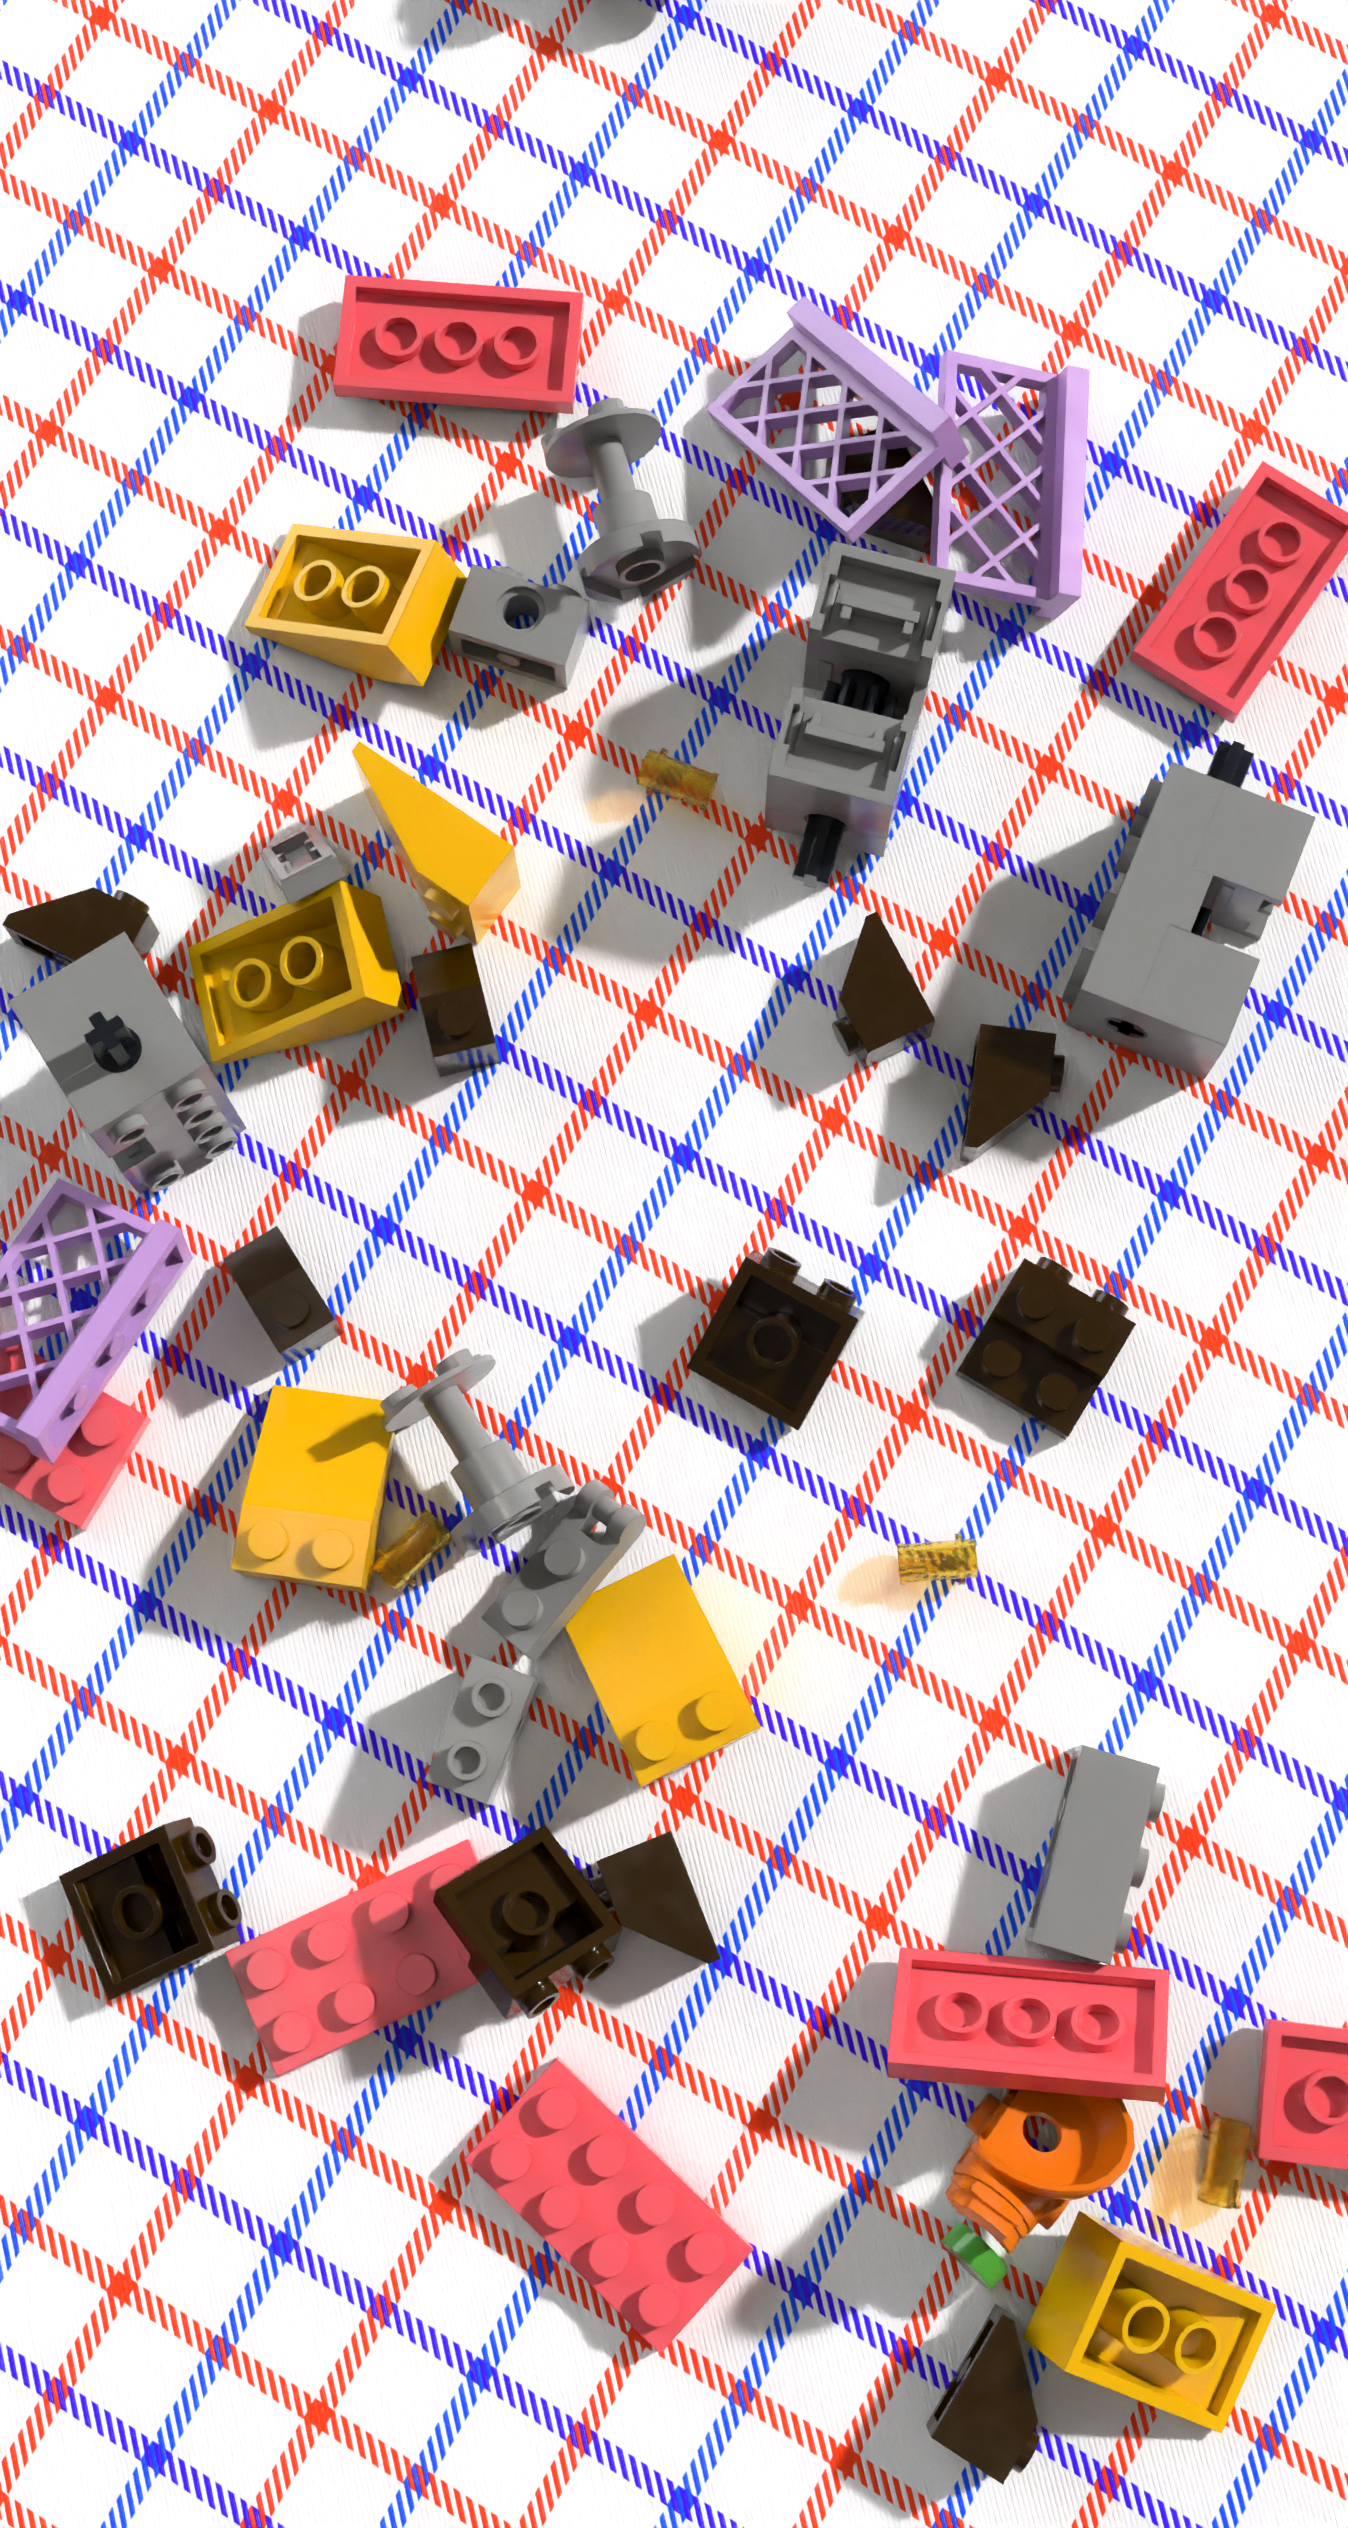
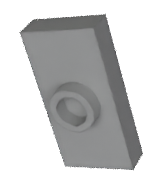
M309 825L262 849V852H260L269 873L289 904L346 876L337 856L315 825Z

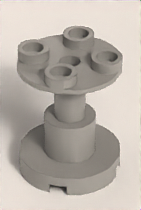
M607 398L594 403L588 409V416L566 427L551 430L541 438L545 464L549 471L567 478L594 476L602 501L593 511V517L600 538L584 550L578 559V571L586 595L602 602L623 601L620 590L639 587L642 597L666 590L688 577L697 567L694 554L701 557V550L693 527L689 523L678 519H658L651 495L646 491L636 490L629 465L653 449L661 437V424L659 418L648 410L625 408L620 398Z
M468 1348L462 1349L441 1361L434 1368L438 1377L416 1390L413 1384L404 1386L380 1403L386 1415L381 1424L384 1430L388 1432L411 1425L430 1415L458 1460L459 1464L451 1470L450 1474L470 1504L473 1512L452 1529L450 1536L464 1558L483 1552L476 1540L479 1541L492 1533L496 1542L500 1543L551 1511L559 1504L552 1494L555 1490L559 1493L570 1495L575 1489V1486L560 1464L550 1466L529 1476L506 1438L492 1442L463 1394L487 1376L496 1365V1361L492 1355L481 1356L477 1354L472 1356Z

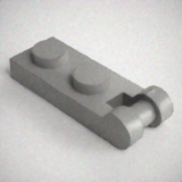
M598 1479L589 1481L581 1488L574 1500V1507L481 1617L489 1626L534 1663L639 1538L646 1526L647 1519L644 1514L630 1504L620 1505L614 1500V1491ZM600 1521L606 1526V1531L596 1543L587 1535Z

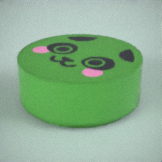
M956 2223L941 2240V2243L948 2252L979 2283L990 2291L1008 2273L1006 2264L996 2252L964 2223Z

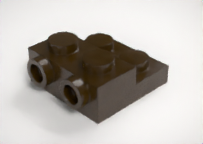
M768 1247L764 1255L753 1250L745 1257L686 1368L794 1429L799 1430L832 1370L840 1360L865 1311L854 1306L858 1295L848 1287L828 1278H824L822 1284L818 1286L798 1274L802 1267L798 1260L781 1250Z
M1040 1257L1037 1263L1034 1264L1024 1258L955 1375L1066 1440L1099 1384L1108 1373L1136 1323L1125 1317L1129 1308L1117 1297L1098 1289L1090 1297L1071 1286L1069 1283L1073 1278V1274L1059 1263L1046 1257Z
M191 1817L163 1824L58 1876L108 2001L127 1994L241 1940L236 1928L242 1920L239 1902L231 1891L225 1888L220 1889L210 1865L216 1859L215 1844L204 1828L194 1826Z
M546 1825L437 1889L433 1899L437 1909L471 1955L468 1968L505 2020L520 2011H523L528 2019L542 2014L559 1999L561 1993L557 1988L575 1976L579 1978L582 1984H587L601 1976L615 1961L611 1953L615 1951L623 1930Z

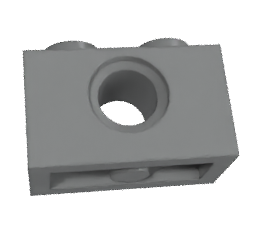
M472 564L448 628L452 652L457 656L568 690L591 626L589 600L583 599L577 591L565 585L550 584L548 587L526 581L518 572L504 566H492L490 569ZM519 615H529L537 620L535 624L526 629H515L508 625L512 618Z
M473 1654L424 1781L492 1806L539 1681L532 1676Z

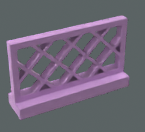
M803 296L786 312L794 326L722 392L706 410L719 426L848 540L854 543L940 461L952 470L970 452L948 413L807 297ZM797 351L806 357L803 374L778 377L779 368ZM841 386L839 404L813 407L815 389ZM801 391L799 410L774 413L776 395ZM762 397L760 414L758 416L735 419L731 415L746 399ZM868 416L878 417L876 434L849 438L851 419ZM837 421L835 440L808 444L811 425ZM797 427L794 446L769 449L772 430ZM912 446L918 451L903 467L885 469L887 450ZM874 452L870 472L844 475L847 455ZM832 458L830 477L812 480L804 479L806 461ZM869 489L868 500L849 518L840 511L842 492Z
M946 350L940 357L937 405L951 416L957 429L966 425L986 451L985 454L972 464H969L964 458L952 470L941 461L934 467L930 565L948 569L949 546L959 538L981 564V567L972 574L956 571L953 590L1033 606V616L1053 620L1058 618L1081 598L1090 370L1067 365L1059 374H1054L951 350ZM957 373L975 377L989 396L972 408L957 389ZM1015 386L1039 391V411L1029 420L1007 393ZM993 403L997 405L1015 428L1014 432L1000 442L978 415ZM955 412H956V414L960 417V418L957 419L956 421H955ZM1036 424H1038V431L1034 428ZM1019 437H1022L1037 457L1036 469L1028 476H1025L1005 450L1007 446ZM990 459L996 463L1013 485L1011 489L998 499H996L975 472ZM954 470L957 475L952 478V471ZM1036 479V484L1034 487L1031 482H1033ZM962 481L984 508L968 522L951 502L952 488ZM1017 493L1021 495L1034 512V526L1025 533L1022 532L1002 506ZM987 516L993 519L1011 542L1010 545L996 556L991 553L973 530V527ZM950 526H951V528L955 531V532L952 533L951 535H950ZM1032 536H1033V544L1029 541V539H1030ZM1014 550H1017L1032 569L1031 585L1014 582L999 562ZM987 572L990 577H986V576H982V575H984V574Z
M60 1178L57 1179L0 1260V1308L13 1305L18 1329L0 1333V1350L22 1344L27 1367L0 1375V1391L30 1383L33 1399L18 1421L0 1412V1432L25 1444L31 1454L52 1465L55 1463L193 1259L180 1228L160 1218L153 1224ZM66 1202L86 1211L88 1227L54 1236L52 1221ZM97 1217L105 1220L106 1222L98 1224ZM124 1232H130L142 1238L132 1255L107 1262L102 1243L103 1238ZM93 1241L98 1265L63 1274L58 1251ZM49 1254L54 1277L19 1287L16 1273L24 1261ZM117 1275L115 1280L112 1282L111 1277ZM102 1280L105 1294L97 1306L72 1313L67 1289ZM9 1284L10 1290L4 1291L7 1285ZM57 1292L63 1316L28 1326L23 1302ZM81 1326H82V1328H81V1329L79 1330V1332L76 1334V1329H75V1328H78V1327H81ZM66 1331L69 1346L62 1357L36 1365L31 1341ZM46 1379V1380L44 1381V1383L42 1384V1386H41V1385H40V1380Z

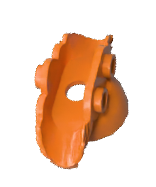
M1007 2088L998 2100L988 2092L965 2123V2126L974 2134L969 2141V2146L952 2170L954 2174L950 2178L953 2182L947 2188L945 2194L952 2207L956 2208L958 2213L968 2216L969 2219L985 2228L1006 2250V2253L1012 2254L1020 2239L1025 2238L1038 2223L1046 2230H1049L1063 2213L1070 2200L1080 2199L1106 2190L1128 2170L1135 2149L1133 2121L1122 2099ZM1040 2116L1053 2125L1058 2138L1057 2146L1053 2151L1040 2152L1027 2143L1023 2135V2123L1027 2117Z

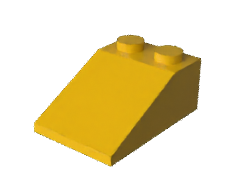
M292 524L244 626L250 633L369 678L423 687L447 636L448 628L467 578L436 540Z
M359 741L352 750V754L365 796L425 907L430 912L428 916L429 921L452 939L458 940L461 935H464L478 945L521 888L514 846Z
M341 880L292 904L286 903L188 947L211 1062L218 1065L353 1034L406 1012L381 897Z
M273 1385L242 1501L231 1564L232 1570L247 1577L370 1594L396 1430L385 1431L381 1424L386 1417L380 1406L383 1400Z
M674 1553L593 1592L565 1625L642 1788L760 1730L761 1726Z
M1079 2210L1023 2339L1065 2372L1222 2433L1277 2305L1132 2232Z

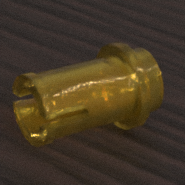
M662 748L660 753L649 749L642 763L636 784L646 787V794L649 796H653L656 791L706 811L714 793L719 774L715 772L710 773L669 757L668 749Z
M426 1509L386 1551L383 1548H379L376 1551L379 1558L371 1565L373 1570L397 1593L406 1585L413 1588L417 1584L414 1577L448 1543L453 1541L450 1531Z
M955 1533V1540L911 1544L897 1543L900 1585H907V1583L950 1579H958L959 1585H966L965 1578L978 1577L975 1538L962 1539L961 1533Z
M1212 2116L1210 2128L1202 2130V2137L1207 2139L1208 2142L1200 2190L1197 2192V2199L1199 2201L1227 2209L1241 2208L1242 2201L1240 2198L1248 2149L1256 2148L1257 2143L1255 2139L1251 2138V2124L1236 2119Z

